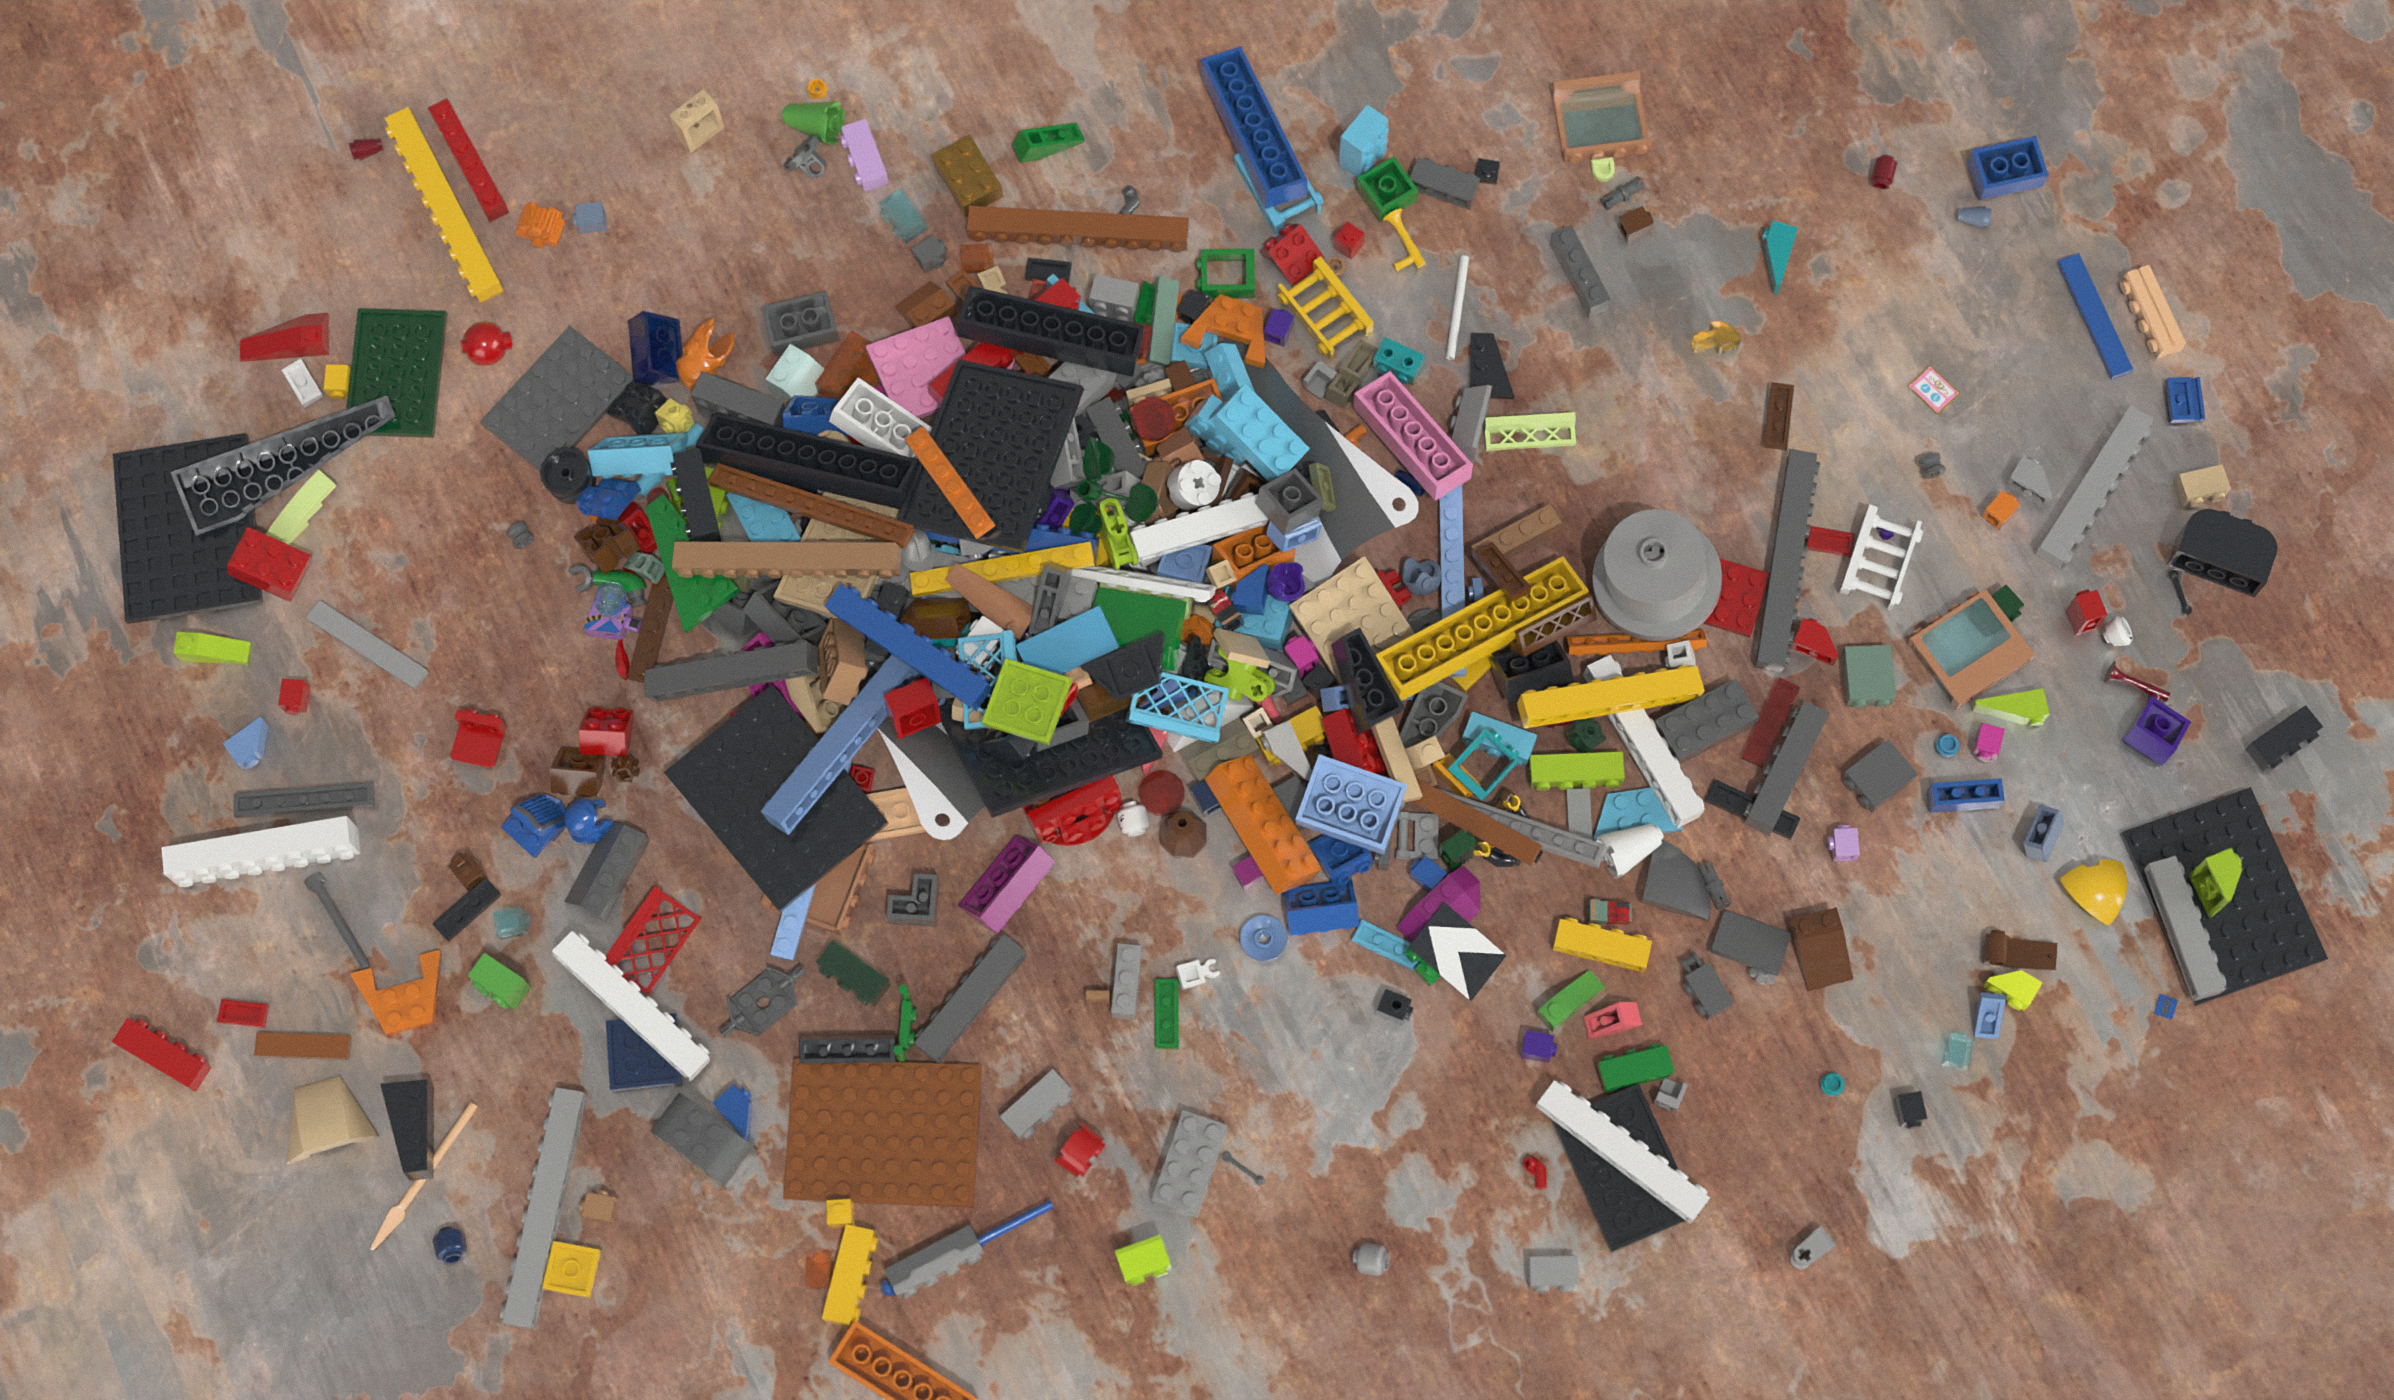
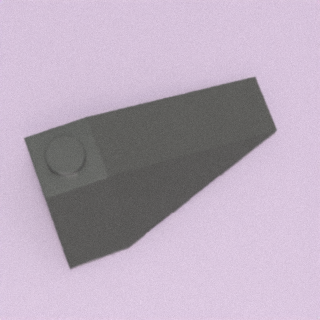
M1438 681L1421 690L1400 733L1404 748L1435 734L1439 738L1459 717L1468 694L1443 681Z

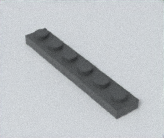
M372 783L234 794L235 818L374 807V785Z

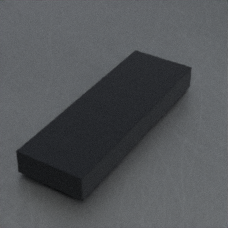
M484 878L432 925L450 942L502 895Z

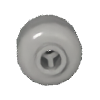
M1363 1243L1359 1250L1356 1249L1354 1251L1353 1263L1357 1265L1358 1271L1362 1274L1380 1276L1389 1268L1390 1253L1387 1252L1383 1245Z

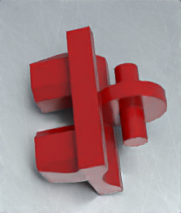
M1395 569L1385 573L1383 570L1376 572L1395 604L1402 611V605L1411 600V594L1406 587L1395 591L1392 587L1400 582L1399 574Z

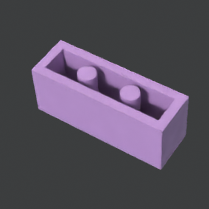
M863 119L842 126L843 135L840 136L843 148L848 147L850 154H847L850 167L855 166L857 172L853 174L857 185H862L864 192L889 184L886 170L867 120Z

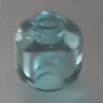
M607 582L598 588L594 606L605 617L619 615L623 611L627 594L620 584Z

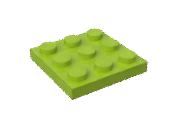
M1005 658L982 724L1049 745L1071 687L1072 678Z

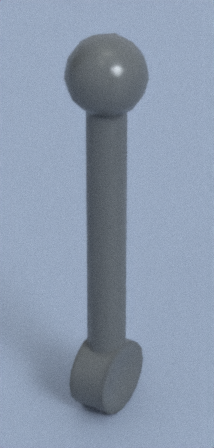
M1229 1152L1223 1154L1224 1162H1230L1252 1177L1257 1185H1262L1265 1182L1262 1176H1257L1234 1160Z

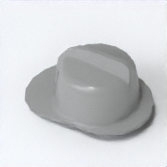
M915 529L916 531L906 549L901 548V562L906 568L921 572L933 568L937 563L938 556L926 533L923 530Z

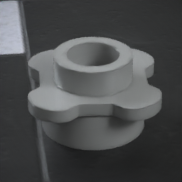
M1159 368L1146 373L1143 376V379L1146 381L1144 386L1165 380L1163 376L1164 370Z

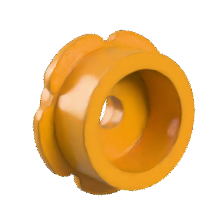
M816 78L809 82L807 92H809L810 98L822 99L827 95L828 86L823 80Z

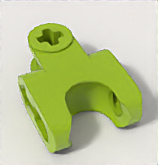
M1106 498L1100 502L1099 506L1102 521L1099 535L1104 549L1109 553L1111 565L1115 571L1119 570L1121 565L1131 563L1133 566L1137 565L1136 551L1127 532L1128 525L1121 505L1115 498ZM1106 506H1113L1116 513H1106L1104 508Z
M1220 646L1218 653L1227 660L1229 671L1223 672L1214 668L1207 671L1204 676L1205 683L1228 688V698L1237 701L1241 700L1243 695L1253 701L1260 702L1271 695L1276 687L1274 679L1259 670L1258 666L1228 660Z

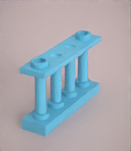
M1239 153L1234 155L1235 167L1275 235L1281 233L1279 230L1283 227L1285 219L1313 206L1317 214L1322 213L1323 199L1318 191H1314L1309 181L1307 183L1308 199L1281 212L1276 211L1274 207L1265 209Z

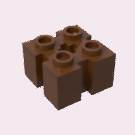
M599 518L596 520L597 524L591 529L586 527L574 536L585 556L604 575L619 565L618 560L623 557L627 559L641 549L631 531L618 518L616 520Z

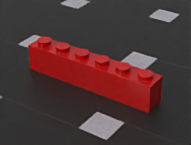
M446 98L428 107L489 222L508 214L509 211L449 100Z

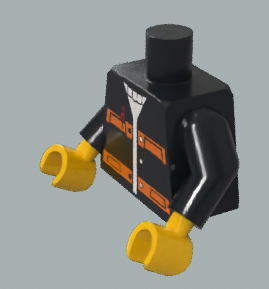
M1509 795L1513 800L1511 805L1508 801H1503L1504 807L1512 809L1507 812L1530 819L1527 812L1520 805L1519 797ZM1477 842L1481 846L1482 851L1474 850L1475 856H1483L1485 860L1495 867L1519 866L1522 862L1487 842ZM1539 851L1534 863L1537 864V862L1540 860L1543 854V851Z

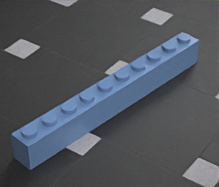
M893 655L884 661L877 673L868 680L867 685L853 699L847 709L839 715L836 722L824 733L821 740L809 751L801 764L796 766L790 777L781 784L775 795L766 802L761 812L767 821L789 835L888 716L884 694H887L892 689L909 685L911 682L918 680L921 674Z

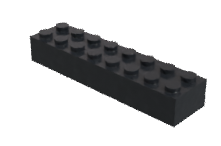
M969 285L958 320L957 337L1133 377L1143 342L1145 325Z

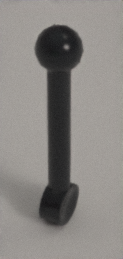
M2172 570L2169 576L2174 580L2182 602V613L2189 615L2192 612V608L2187 605L2177 578L2178 572Z

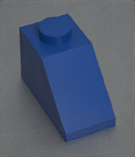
M1263 564L1237 583L1236 591H1232L1231 603L1234 604L1235 609L1239 613L1264 616L1268 595L1266 578L1270 572L1268 564Z
M734 1084L717 1098L713 1104L745 1141H748L750 1138L753 1108L749 1099L752 1097L744 1087L738 1089Z

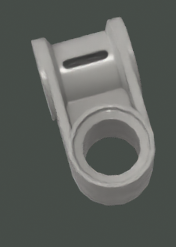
M1819 1226L1791 1252L1790 1262L1797 1269H1805L1837 1244L1823 1227ZM1805 1253L1807 1257L1801 1261L1798 1257L1800 1254Z

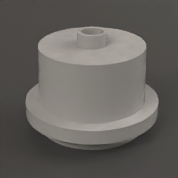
M1663 509L1643 510L1622 520L1613 529L1601 547L1593 568L1595 598L1607 620L1625 634L1648 641L1675 639L1695 630L1713 612L1722 588L1720 559L1710 540L1685 517Z

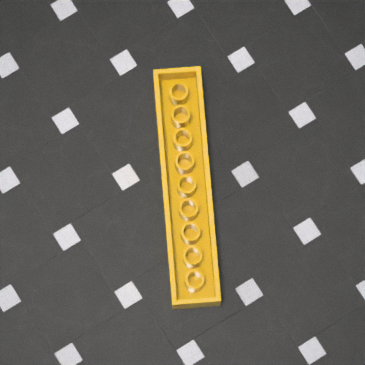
M1564 556L1523 577L1531 586V593L1511 602L1500 589L1376 654V657L1400 700L1403 701L1508 645L1509 642L1516 639L1515 630L1588 594L1589 590Z

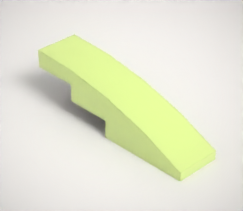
M318 469L290 500L265 535L289 545L309 525L307 521L323 506L321 502L336 487L335 483Z

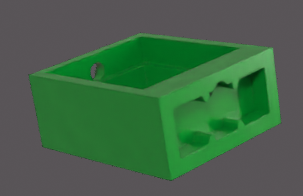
M1201 249V257H1197V271H1202V278H1197V291H1202L1209 299H1216L1219 294L1234 299L1255 298V249ZM1207 261H1246V284L1207 285Z

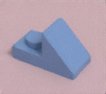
M1981 992L1979 1002H1975L1974 1037L1998 1039L2006 1001L2005 994Z

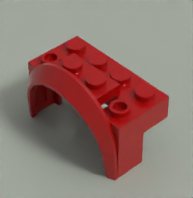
M1113 775L1102 780L1084 785L1035 809L1030 804L1022 807V810L1040 845L1052 843L1060 846H1076L1087 843L1103 833L1111 823L1115 812L1123 806L1120 789ZM1083 814H1091L1084 820L1071 824L1076 820V817Z

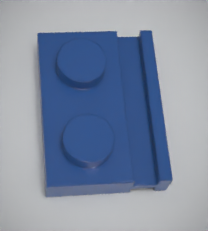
M2200 377L2167 378L2165 385L2170 423L2203 422L2205 420Z

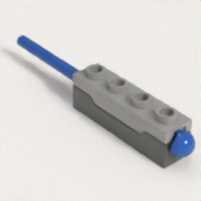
M1048 1200L978 1237L975 1236L971 1226L968 1225L887 1267L884 1271L890 1282H887L886 1279L882 1281L880 1286L882 1293L886 1296H894L896 1294L898 1298L903 1296L906 1299L916 1294V1289L925 1285L927 1288L938 1282L937 1278L942 1275L951 1276L960 1270L959 1267L963 1264L968 1263V1265L978 1262L981 1260V1255L984 1254L982 1247L985 1243L1054 1209L1051 1201Z

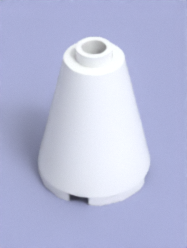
M1646 824L1602 834L1596 837V842L1607 846L1602 861L1606 860L1608 865L1611 866L1607 870L1615 879H1618L1662 844L1663 833L1658 826Z

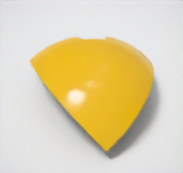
M2101 859L2097 865L2090 867L2082 864L2070 870L2059 879L2069 894L2088 913L2108 926L2116 918L2124 903L2127 891V874L2123 863L2120 861Z

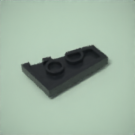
M1471 333L1469 388L1490 385L1492 386L1490 399H1514V393L1494 334Z

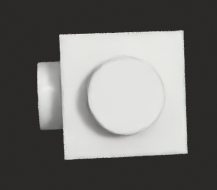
M1689 640L1667 645L1668 656L1665 657V662L1668 670H1674L1682 665L1696 666L1695 654Z

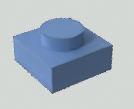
M1473 578L1471 586L1468 587L1469 600H1473V603L1484 598L1481 578Z

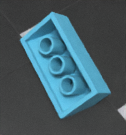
M688 433L605 437L588 450L592 476H601V478L607 479L615 475H622L624 478L632 477L635 474H643V476H652L656 473L672 475L670 463L674 462L673 454L686 451Z

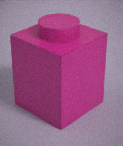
M1982 723L1977 730L1972 755L1978 756L1977 758L1982 761H1995L2000 752L2005 729Z

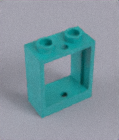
M1485 728L1448 768L1481 801L1493 791L1520 761L1517 757L1520 753L1510 744L1506 747L1501 743L1500 740L1503 737L1493 728L1490 731ZM1487 737L1512 761L1484 790L1459 766Z

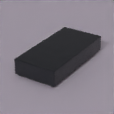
M1028 257L1025 280L1047 283V279L1054 274L1059 280L1063 278L1069 284L1072 262Z

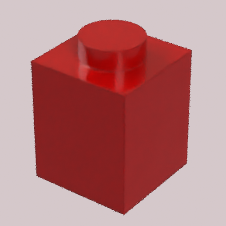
M1347 221L1334 236V249L1352 260L1364 245L1365 233Z
M282 679L278 705L286 714L298 715L299 712L307 713L310 693L309 684L305 680Z

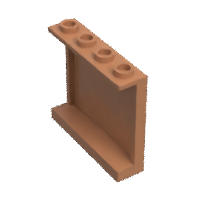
M869 843L868 846L863 844L817 882L805 923L842 935L844 929L847 930L849 928L852 918L849 915L852 908H856L860 899L858 892L860 887L865 886L868 879L867 869L869 865L872 866L876 858L873 844ZM764 894L761 901L763 908L782 915V912H779Z

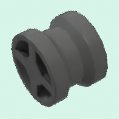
M1939 453L1929 454L1918 461L1920 467L1924 469L1923 475L1925 479L1935 478L1946 471L1945 466L1940 462L1941 456Z
M523 521L513 524L506 531L508 538L513 540L512 544L515 549H522L534 540L533 534L528 532V526Z

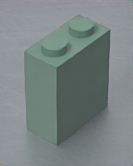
M1891 645L1845 647L1842 652L1846 706L1861 709L1866 708L1867 705H1876V707L1884 708L1893 704L1896 699Z

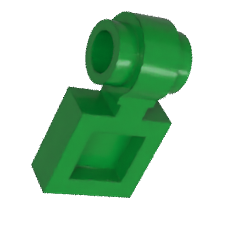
M1411 942L1406 947L1404 954L1411 962H1418L1413 969L1428 986H1431L1441 975L1409 948L1412 944Z

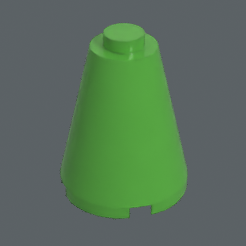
M837 101L789 103L782 110V119L786 125L811 137L814 134L825 144L834 145L839 140L836 138L838 132L842 133L841 127L845 124V111L843 108H840L839 105L842 104Z

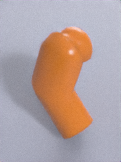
M1359 424L1344 437L1359 449L1358 439L1365 435L1367 430L1362 424Z

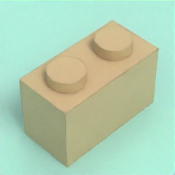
M2223 464L2179 474L2174 481L2182 507L2188 505L2190 507H2197L2209 500H2212V502L2221 501L2226 498V495L2231 490Z

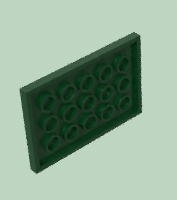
M358 308L346 409L387 395L395 414L394 418L366 436L434 438L447 323L446 311Z

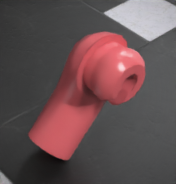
M1271 695L1260 702H1256L1259 706L1263 707L1273 724H1278L1282 721L1283 718Z

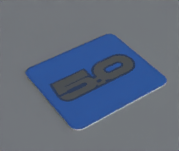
M2160 994L2154 1013L2172 1020L2178 1000Z

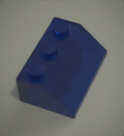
M642 311L628 320L633 382L650 386L680 382L676 361L683 354L680 319Z

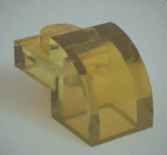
M1715 321L1711 322L1709 332L1701 331L1695 334L1691 342V348L1693 353L1715 347L1717 354L1739 348L1741 337L1732 325L1726 322Z

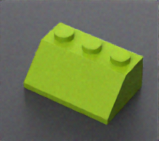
M2232 848L2205 858L2188 875L2209 918L2213 917L2232 900L2242 871L2240 857L2233 852Z

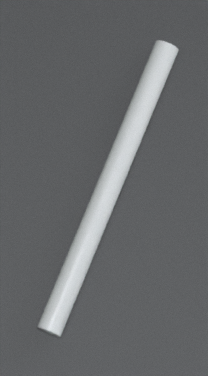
M1464 255L1460 256L1446 359L1450 361L1455 360L1469 257Z

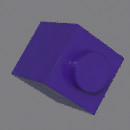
M1273 308L1264 329V340L1285 347L1294 325V315H1291L1287 310Z
M1526 1030L1521 1058L1549 1063L1551 1056L1555 1057L1557 1043L1553 1042L1554 1035Z

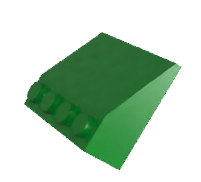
M1099 587L1092 608L1098 605L1101 606L1120 646L1109 653L1164 632L1162 669H1177L1187 602Z

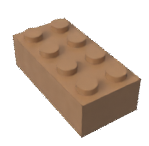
M830 617L817 646L822 698L849 706L852 698H856L859 691V682L861 679H865L868 667L865 666L864 641H862V634L842 620Z

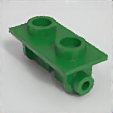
M1143 281L1133 321L1150 328L1156 282L1152 285L1147 281Z

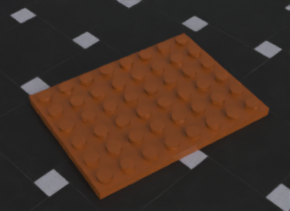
M793 1058L783 1200L826 1202V1200L851 1199L853 1203L974 1208L982 1065L912 1062L800 1064V1059Z

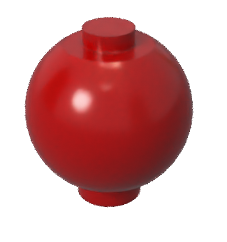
M478 322L466 330L463 340H460L462 354L466 353L467 358L471 362L480 366H490L499 362L506 350L512 349L510 333L501 332L500 327L491 322Z

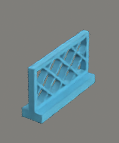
M1012 630L1003 631L1001 634L958 638L959 659L965 662L966 657L968 659L966 664L970 666L973 663L981 670V674L985 673L992 678L991 688L995 686L999 674L997 677H994L987 671L992 663L997 661L1003 666L1005 658L1017 661L1015 635ZM1000 640V649L995 655L985 648L990 641ZM964 643H974L979 649L972 657H969L964 653ZM982 650L992 657L984 667L974 661ZM963 703L965 730L988 728L982 724L983 718L979 722L970 723L969 715L973 709L968 708ZM979 707L978 710L985 714V711Z
M1162 672V678L1165 679L1161 681V684L1144 690L1140 694L1132 695L1125 722L1213 744L1219 741V731L1228 697V688ZM1168 679L1174 680L1179 687L1177 691L1168 695L1162 685ZM1180 682L1186 683L1187 685L1182 687ZM1190 685L1197 686L1202 694L1192 701L1184 690ZM1159 686L1165 698L1155 704L1148 692ZM1202 688H1206V689H1210V690H1208L1207 692H1204V690H1203ZM1213 690L1222 692L1221 702L1215 706L1211 704L1207 697V694ZM1181 691L1188 703L1177 709L1170 697ZM1144 694L1152 705L1146 710L1135 708L1137 698ZM1203 697L1210 709L1199 715L1193 703ZM1165 700H1168L1174 712L1167 716L1162 715L1157 708V705ZM1190 706L1196 717L1191 721H1186L1182 718L1179 711ZM1154 708L1156 713L1150 712L1149 710ZM1212 711L1216 717L1215 728L1206 726L1201 717ZM1176 714L1178 718H1174L1171 716ZM1198 719L1200 724L1194 723V721Z

